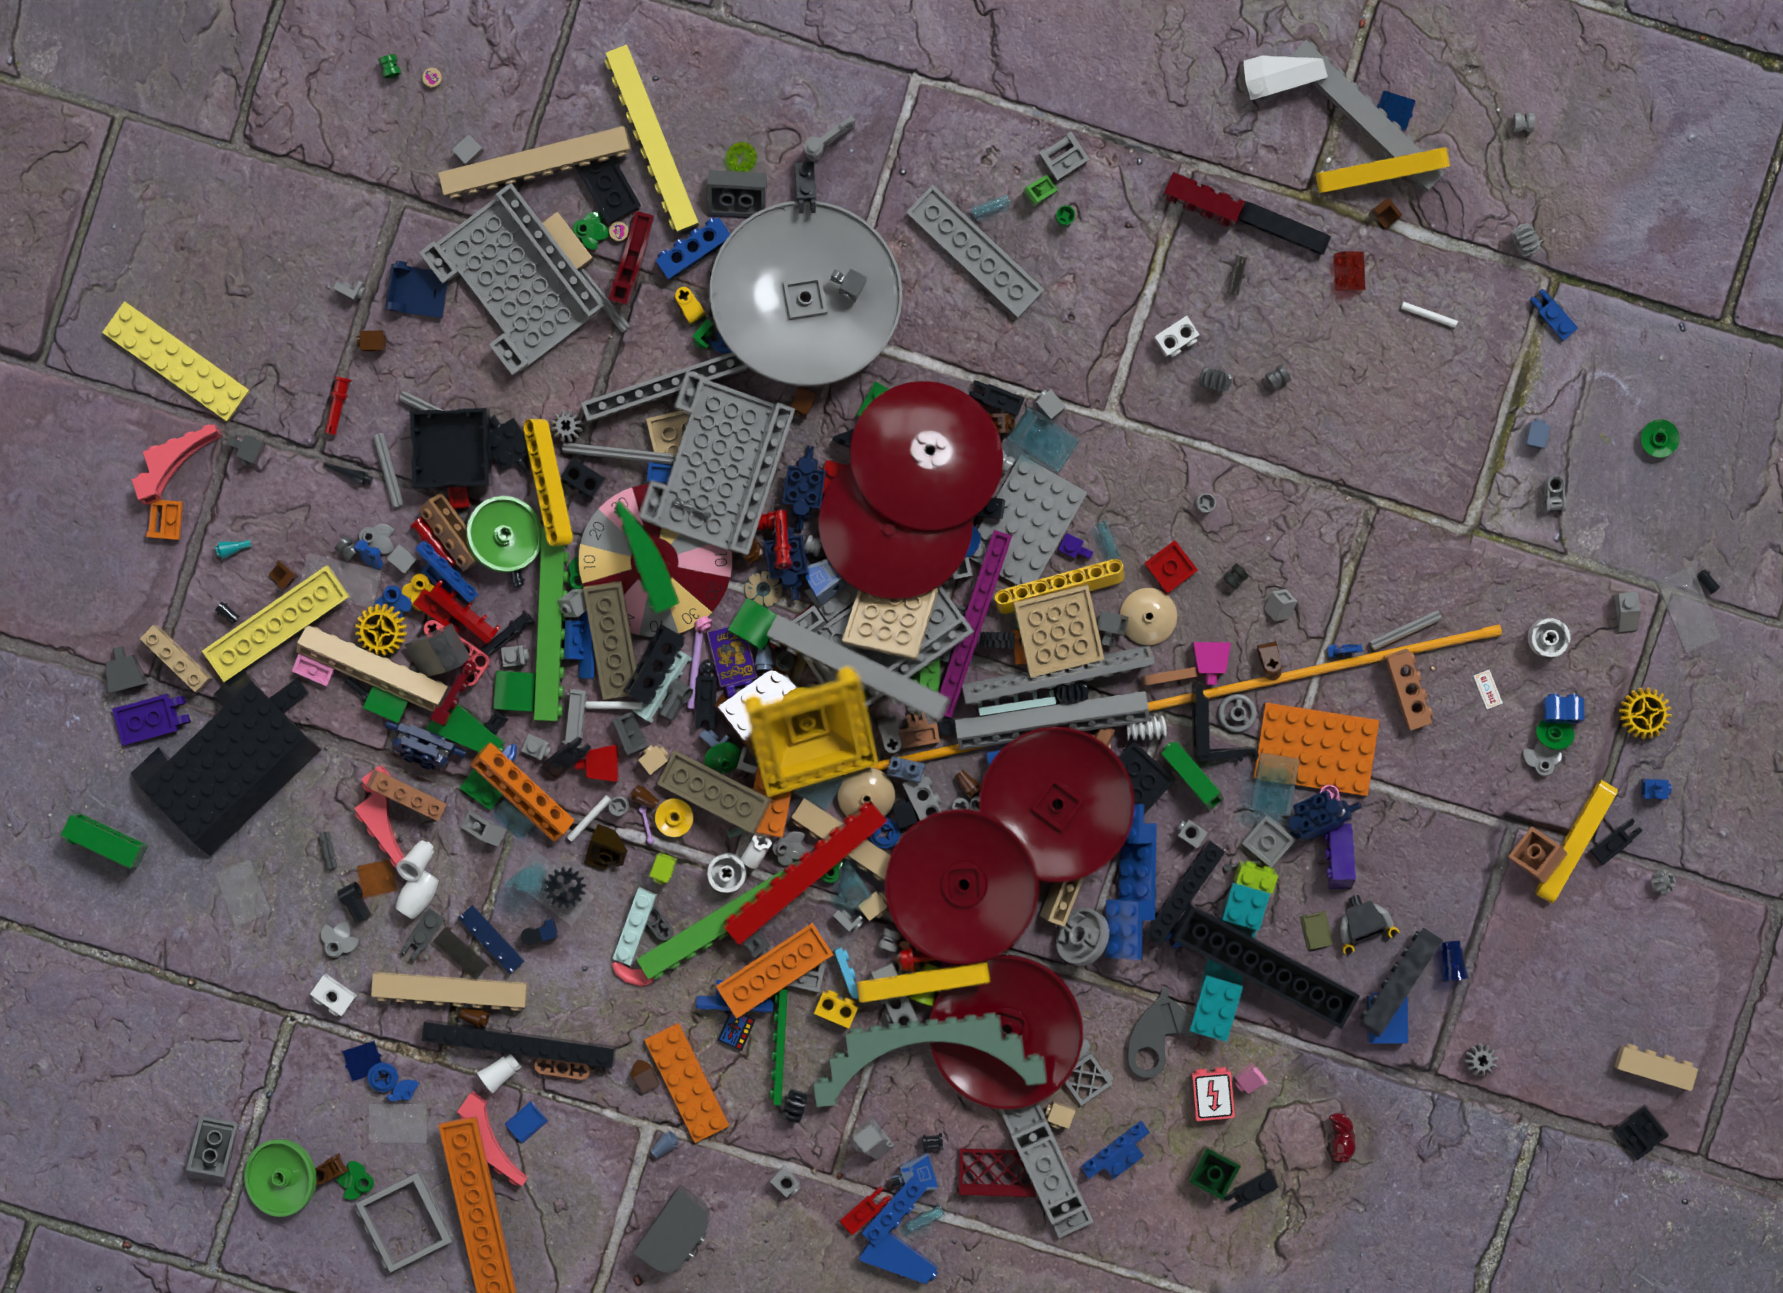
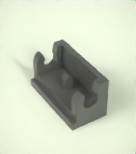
M633 711L613 719L627 755L648 747Z

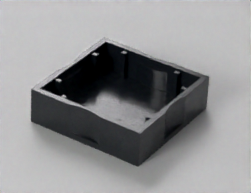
M466 408L451 411H410V435L413 445L411 460L412 488L493 486L490 409Z

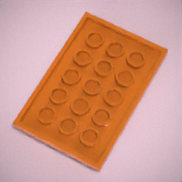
M1265 702L1257 750L1259 758L1255 763L1253 778L1319 789L1326 785H1333L1339 792L1368 796L1380 720Z

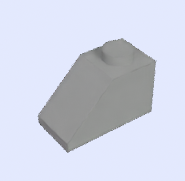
M1638 591L1614 594L1618 632L1638 630L1640 618Z
M470 810L461 826L462 829L478 839L498 847L507 830Z

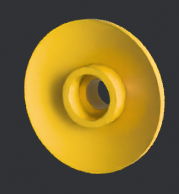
M668 799L657 808L655 823L663 834L670 837H679L691 828L693 812L690 806L683 800ZM672 814L678 815L677 821L671 819Z

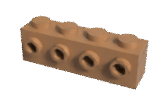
M442 492L429 499L418 511L432 528L434 534L437 535L445 549L463 572L476 565L478 561L474 558L467 545L466 525Z

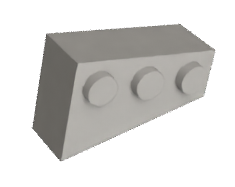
M872 1116L853 1130L852 1143L859 1152L862 1150L865 1154L877 1160L895 1146Z

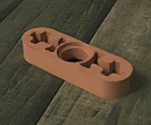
M1197 667L1145 675L1142 676L1143 686L1197 677L1198 671Z
M538 1058L535 1062L536 1071L545 1075L583 1080L591 1072L590 1066L586 1064ZM546 1060V1064L552 1065V1061H556L554 1072H551L552 1067H546L545 1070H542V1066H539V1063ZM564 1062L568 1065L566 1073L558 1071L557 1066L559 1063ZM571 1064H575L574 1068L579 1069L581 1065L584 1066V1069L587 1070V1073L585 1072L583 1073V1076H581L578 1071H573V1075H571Z

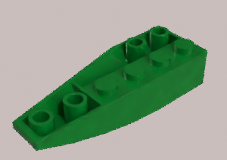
M622 501L616 502L617 506L614 509L617 517L622 519L623 525H621L624 535L628 536L630 552L634 554L636 568L641 573L643 579L640 581L644 592H648L650 597L647 599L650 609L655 610V613H659L679 604V598L658 548L648 532Z

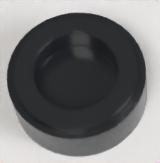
M943 717L937 724L938 731L944 736H950L956 731V723L953 718Z

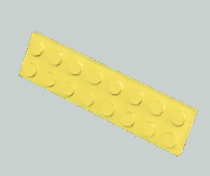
M125 301L102 332L227 422L250 392L249 389Z
M326 565L202 650V652L222 681L226 682L350 596L329 565Z

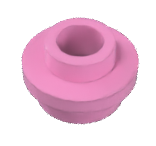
M707 616L698 619L694 623L696 632L701 631V633L708 631L713 623L712 619H709Z

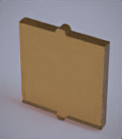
M389 859L357 866L360 877L359 883L361 884L364 897L397 890L394 878L396 874L393 873L392 864Z

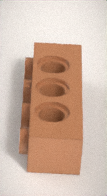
M1405 648L1385 655L1384 657L1406 727L1411 731L1431 724L1433 713L1430 706L1427 707L1425 700L1428 697L1425 689H1421L1420 681H1422L1419 670H1415L1414 664L1416 659L1413 652L1410 653ZM1408 666V673L1401 675V668ZM1413 684V692L1406 693V687ZM1416 702H1419V709L1417 711H1412V705Z
M376 769L373 770L366 784V787L436 821H439L447 805Z

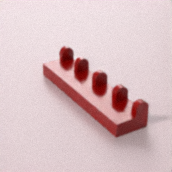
M440 579L428 596L488 644L501 627L499 625L495 628L491 627L484 621L487 618L485 614L480 618L469 609L472 605L471 602L467 605L463 604L455 597L457 591L454 590L452 593L441 586L444 580Z

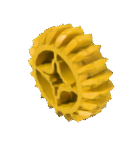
M376 604L375 609L369 606L368 611H362L363 616L357 618L361 623L355 625L356 628L360 629L355 632L356 635H361L358 642H365L362 648L369 646L368 652L371 653L375 649L376 655H379L381 651L384 656L388 654V651L391 654L394 653V648L399 649L401 647L399 643L405 642V639L401 636L407 635L406 631H402V629L407 628V624H401L405 618L399 619L398 615L401 612L393 613V606L387 610V604H384L382 608L379 604ZM380 615L377 624H368L372 616ZM388 618L393 622L394 627L388 624ZM382 626V629L385 630V632L381 633V630H379L378 627ZM368 632L374 634L375 641L371 639ZM386 635H395L391 643L382 644Z
M1646 687L1644 692L1642 688H1638V694L1635 690H1632V697L1629 695L1625 696L1628 703L1621 702L1625 709H1619L1620 713H1624V716L1619 717V719L1626 720L1622 726H1630L1627 732L1631 733L1634 731V737H1638L1640 734L1641 739H1645L1647 734L1648 738L1652 739L1653 733L1656 736L1660 735L1658 729L1661 731L1666 730L1663 724H1670L1666 717H1672V714H1667V710L1672 708L1671 706L1665 707L1669 700H1662L1664 697L1663 693L1657 696L1658 690L1656 689L1651 692L1650 688ZM1645 697L1654 700L1658 708H1651L1648 702H1646ZM1640 700L1638 710L1631 713L1634 703ZM1645 710L1654 711L1647 714L1646 716L1638 715L1642 714V712H1645ZM1660 713L1657 723L1651 727L1653 717ZM1632 719H1641L1646 729L1639 728Z

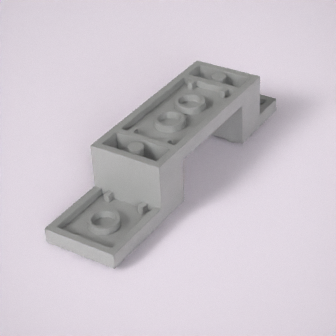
M1039 1102L1023 1108L1000 1109L1015 1146L1058 1237L1061 1238L1093 1223L1094 1221L1072 1177Z

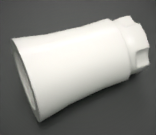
M419 841L397 864V871L401 877L411 882L420 880L426 865L434 853V847L430 842Z
M508 1053L505 1057H501L487 1068L477 1072V1074L491 1093L494 1094L505 1081L521 1068V1065L513 1054Z

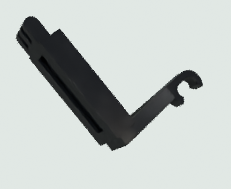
M1193 682L1191 695L1193 752L1196 754V758L1199 761L1237 757L1241 762L1244 753L1253 752V758L1257 760L1259 753L1253 747L1210 749L1209 699L1203 694V687L1198 682Z

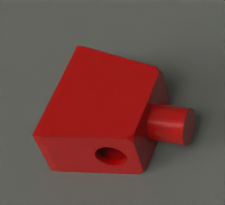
M618 744L591 749L586 754V758H581L575 763V770H586L587 778L619 781Z

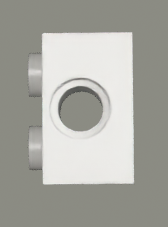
M328 974L322 976L310 993L316 1003L329 1007L328 1011L335 1016H343L358 996ZM329 992L336 993V1001H331L329 999Z

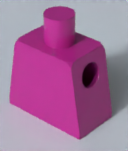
M1192 642L1198 673H1206V685H1217V673H1226L1231 642Z

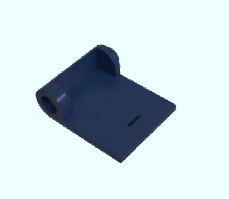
M396 260L395 264H391L385 310L443 318L448 281L442 283L433 270L413 268L407 266V262Z

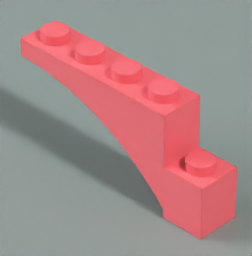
M215 424L205 425L201 430L187 432L183 437L169 439L165 444L151 446L147 451H144L143 454L149 473H141L132 479L138 500L143 505L162 499L161 494L165 486L183 462L200 448L222 437L218 427Z
M379 765L375 768L376 770L390 776V774L387 772L383 765ZM372 770L361 780L363 781L362 786L367 793L371 792L373 795L354 808L356 810L355 815L361 823L363 821L366 823L368 833L373 838L376 837L380 842L378 846L384 853L387 852L390 855L391 859L389 860L397 869V864L404 858V855L398 846L392 830L389 815V797L366 787L373 772Z
M472 1091L457 1111L460 1114L459 1117L464 1119L477 1116L487 1162L494 1166L493 1170L498 1174L502 1175L504 1173L509 1177L508 1180L512 1184L523 1186L528 1176L508 1159L497 1142L487 1114L486 1104L488 1101Z

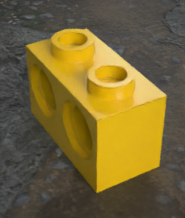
M832 990L823 991L814 1014L850 1028L858 1005L851 998L845 997V1000L839 998L838 993ZM824 1000H832L834 1006L831 1009L824 1008ZM849 1007L851 1014L847 1017L841 1015V1008Z

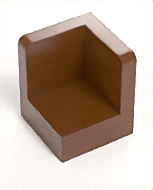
M1389 197L1371 211L1385 229L1402 216V213Z
M278 560L276 562L277 565L269 573V576L278 583L277 585L282 590H286L299 575L282 560Z

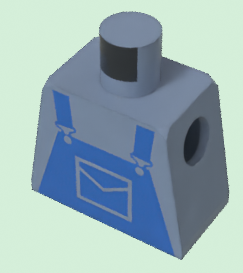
M828 559L809 565V573L803 574L820 605L845 587L841 576L835 571Z
M928 1151L900 1164L901 1174L891 1176L894 1188L906 1184L914 1176L926 1187V1191L939 1189Z

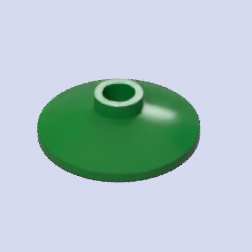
M1664 419L1653 420L1642 430V447L1653 457H1667L1679 445V432L1670 421ZM1657 435L1661 436V442L1656 441Z
M1541 720L1536 728L1538 740L1549 749L1563 750L1568 748L1574 741L1575 733L1569 723H1544Z
M730 742L716 744L707 751L704 757V764L721 774H727L737 768L741 751L737 745Z

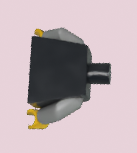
M1359 895L1349 898L1352 907L1346 910V915L1342 917L1340 926L1342 943H1344L1342 950L1345 955L1347 947L1352 948V953L1355 951L1351 942L1355 944L1384 932L1390 938H1393L1391 931L1394 929L1399 935V929L1393 926L1394 923L1389 912L1383 907L1373 904L1372 901L1362 903Z

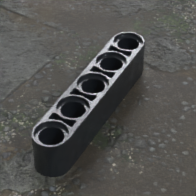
M1245 201L1237 218L1242 223L1320 255L1325 254L1331 236L1248 201Z

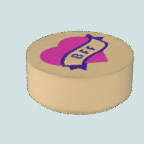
M428 68L424 71L423 82L428 87L436 88L442 83V74L438 69Z
M615 222L610 226L609 234L613 240L621 242L628 237L629 230L623 222Z

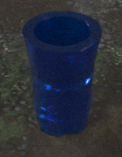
M1460 940L1442 942V981L1468 979L1469 976Z

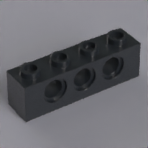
M660 624L624 692L647 705L649 702H652L656 696V689L665 680L667 669L671 668L674 664V657L677 651L682 649L685 637ZM668 644V651L662 653V647ZM659 661V667L653 670V663ZM646 678H650L649 685L644 687L643 681Z

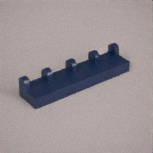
M474 905L458 917L482 943L484 948L494 956L495 960L505 968L509 975L525 961Z

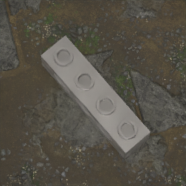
M922 774L921 783L912 781L903 783L920 820L927 817L926 810L929 807H934L937 812H941L939 804L942 802L937 793L933 794L930 788L933 784L929 776L925 777ZM920 790H926L929 793L926 800L918 798L917 794Z
M891 962L873 970V976L870 979L899 974L894 963ZM908 995L880 1000L881 1004H885L888 1009L885 1013L889 1022L899 1023L898 1019L901 1016L908 1017L909 1022L919 1021ZM898 998L902 1003L901 1006L893 1008L890 1004L892 999Z

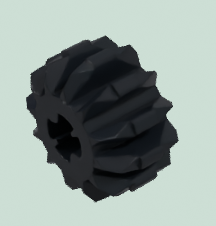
M1075 681V683L1070 685L1063 683L1056 686V697L1061 704L1076 703L1088 699V687L1084 681Z
M799 1090L789 1091L783 1108V1119L791 1123H799L801 1121L807 1103V1095Z

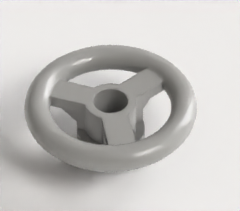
M1233 694L1221 702L1218 709V717L1221 724L1227 730L1243 732L1249 729L1255 722L1256 707L1247 696ZM1236 700V706L1231 709L1230 713L1224 715L1226 705ZM1242 701L1247 703L1250 708V719L1246 717V710L1242 707ZM1236 710L1241 711V715L1239 717H1236L1234 715V712ZM1226 720L1243 721L1245 724L1236 727L1230 725Z

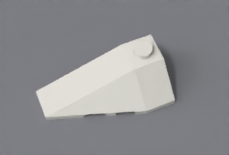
M1262 55L1243 61L1245 81L1251 100L1328 77L1323 58Z

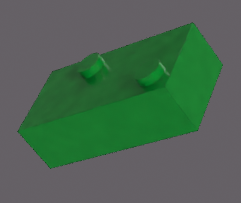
M81 813L70 814L60 835L65 837L64 841L67 843L82 845L128 868L139 866L148 848L147 844Z

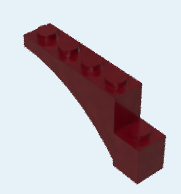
M635 211L625 250L608 299L610 302L625 306L630 305L633 290H636L654 215Z

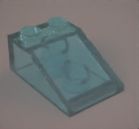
M1031 407L1027 408L1008 437L1009 440L1057 472H1060L1080 441Z
M1267 753L1260 754L1249 807L1251 810L1290 816L1299 759Z

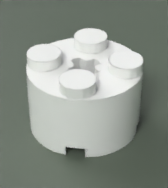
M1541 619L1535 622L1528 631L1530 648L1537 655L1543 657H1555L1562 654L1570 642L1568 627L1557 619ZM1547 634L1552 635L1550 642L1545 639Z
M720 854L709 864L707 871L708 880L711 886L719 892L728 893L736 891L746 879V865L735 854ZM723 869H731L730 874L732 876L724 877Z

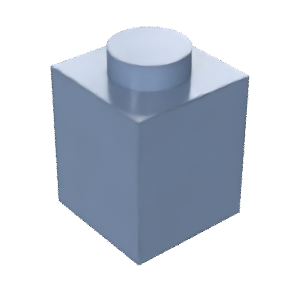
M1539 419L1529 422L1524 445L1545 449L1550 425H1546V421Z

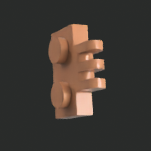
M914 714L915 721L911 722V715H906L908 728L899 729L902 748L940 742L937 723L927 725V719L923 718L924 714H921L923 720H919L918 714Z

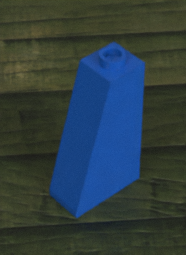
M891 1231L876 1246L869 1241L859 1255V1260L924 1284H927L929 1280L932 1282L938 1274L935 1263Z

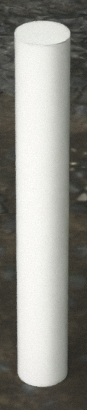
M1403 302L1401 306L1403 310L1453 328L1456 327L1458 322L1457 320Z
M586 701L585 707L586 709H643V702Z
M606 795L567 838L573 842L609 804L611 799Z

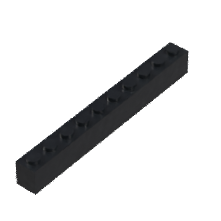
M434 1020L424 1021L421 1041L607 1068L614 1066L616 1046L491 1028H478L476 1026Z

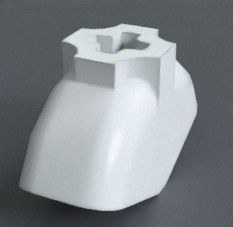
M755 833L741 857L743 864L756 869L775 837Z

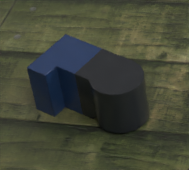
M554 918L545 920V926L524 929L521 933L522 942L532 945L557 938L559 935Z

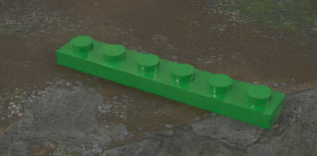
M783 988L780 992H777L775 1004H779V1012L775 1011L774 1023H778V1030L774 1031L773 1042H777V1049L773 1050L772 1061L776 1062V1068L772 1069L771 1081H775V1087L771 1088L770 1100H774V1105L782 1104L788 988Z

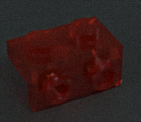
M1344 251L1334 253V283L1336 292L1366 290L1364 252Z

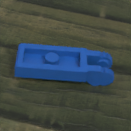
M1541 289L1539 294L1548 304L1543 307L1535 297L1530 298V302L1551 329L1564 341L1578 327L1556 301L1552 300L1544 289Z

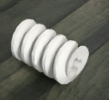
M1152 716L1151 721L1127 724V741H1129L1131 735L1134 741H1137L1138 735L1141 736L1142 740L1145 739L1146 735H1148L1150 740H1152L1153 735H1156L1157 740H1160L1161 734L1164 735L1165 740L1167 738L1166 721L1163 716H1160L1158 721L1155 716Z

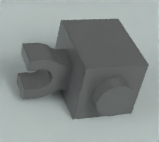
M851 268L846 276L834 269L830 280L841 285L838 294L844 300L856 302L866 284L867 277Z
M247 435L244 436L242 442L232 437L227 442V444L238 448L236 456L241 458L239 462L248 466L251 463L257 465L266 443Z
M1100 611L1096 622L1098 630L1105 631L1102 640L1103 645L1114 647L1116 634L1125 636L1128 616Z
M759 929L742 942L754 958L757 956L761 957L769 951L767 948L770 947V944Z

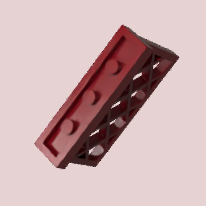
M960 1148L958 1195L1036 1197V1189L1033 1183L1032 1185H1023L1019 1180L1027 1170L1019 1161L1021 1156L1017 1158L1014 1155L1019 1154L1018 1150ZM963 1153H972L977 1159L968 1166L963 1161ZM975 1153H983V1154H981V1155L978 1157ZM986 1153H991L996 1158L989 1167L980 1159ZM994 1153H999L1001 1155L997 1157ZM1004 1154H1010L1015 1159L1008 1167L1000 1160ZM978 1160L986 1168L979 1176L971 1169ZM997 1161L1005 1168L998 1177L990 1170ZM1016 1162L1025 1169L1018 1177L1009 1170ZM963 1164L967 1167V1169L964 1172ZM968 1170L976 1177L971 1184L963 1183V1175ZM987 1171L996 1178L991 1184H985L980 1179ZM1006 1171L1015 1179L1009 1185H1005L999 1179ZM977 1180H979L982 1184H974V1183H975Z

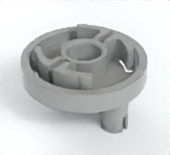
M1079 908L1069 914L1065 927L1060 925L1057 932L1056 946L1060 956L1065 961L1076 966H1085L1097 960L1108 943V923L1102 914L1093 909ZM1084 931L1083 939L1078 942L1080 933Z

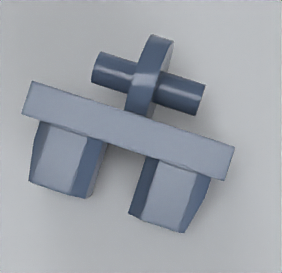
M892 756L887 775L921 783L926 765Z

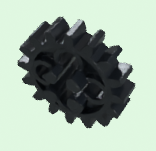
M562 867L561 872L555 869V875H548L551 880L545 881V884L549 885L548 888L544 889L545 892H549L546 898L553 899L552 905L557 902L558 908L565 904L566 909H568L570 903L576 906V900L580 902L583 900L580 894H586L582 888L587 885L581 883L584 876L579 878V871L573 873L572 867L568 871H566L565 867ZM558 876H563V883L565 885L569 884L573 879L577 881L576 886L568 888V892L573 894V899L567 898L566 890L562 891L559 896L554 894L555 889L563 887V884L557 880Z

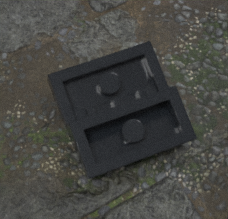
M1645 1104L1614 1128V1132L1637 1160L1652 1151L1655 1145L1669 1137L1668 1132Z

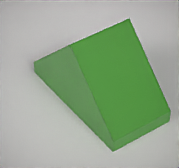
M1045 175L1025 187L1023 193L1035 208L1057 192L1058 188L1050 177Z

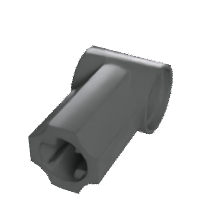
M678 679L670 683L668 687L669 695L659 711L663 716L671 720L676 719L683 704L688 702L693 695V689Z

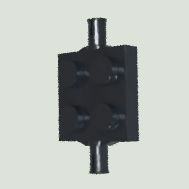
M495 414L492 415L490 422L494 427L491 431V453L502 471L517 464L523 474L530 469L524 461L528 455V449L523 429L514 417L506 423L500 424Z

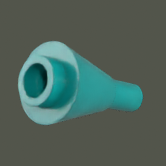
M250 539L241 542L218 541L215 549L217 557L221 556L223 560L241 549L252 546Z

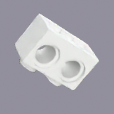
M1185 316L1156 335L1154 340L1165 357L1170 355L1173 358L1182 352L1180 348L1184 345L1189 347L1196 343V337L1199 336V333L1188 316ZM1188 328L1191 332L1190 337H1182L1181 329ZM1165 339H1172L1175 343L1174 347L1167 348L1164 344Z

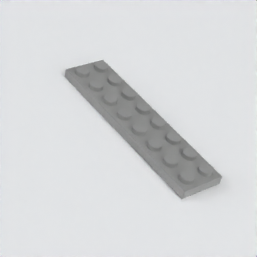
M934 185L906 212L1017 318L1044 291L1032 277Z

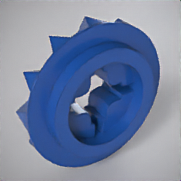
M886 818L887 822L882 825L885 830L892 828L888 833L890 840L885 838V836L877 837L881 833V827L870 835L871 841L877 847L890 848L899 840V826L890 818Z
M375 1063L368 1072L369 1085L376 1091L388 1092L398 1083L397 1069L391 1063ZM380 1072H382L383 1074L389 1073V1075H387L386 1077L387 1082L386 1080L384 1081L383 1078L378 1079L380 1077Z

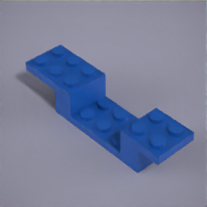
M1134 804V816L1130 832L1120 849L1119 899L1106 900V921L1109 926V939L1105 948V958L1142 960V921L1155 920L1157 823H1144V805Z

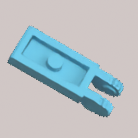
M837 947L833 951L848 992L853 998L857 999L859 998L857 985L853 980L856 978L853 968H849L847 961L850 960L846 949L842 950L841 947Z

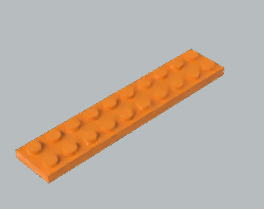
M475 1116L439 1123L438 1126L476 1292L517 1293L478 1118Z

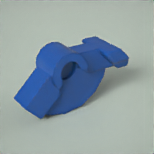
M365 540L358 541L354 549L359 551L361 559L375 569H381L383 561L380 556V549L376 547L371 548Z
M1335 644L1329 645L1327 648L1330 659L1338 658V654L1342 653L1344 656L1363 652L1362 644L1342 645V648H1337Z
M411 1079L400 1081L395 1086L393 1094L387 1095V1099L392 1102L402 1099L410 1100L419 1082Z

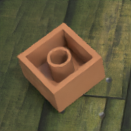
M1531 826L1508 857L1518 867L1545 884L1568 853L1559 844Z

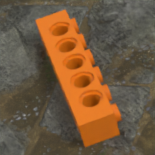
M491 742L481 749L470 763L476 771L552 841L555 842L562 837L574 822V819Z

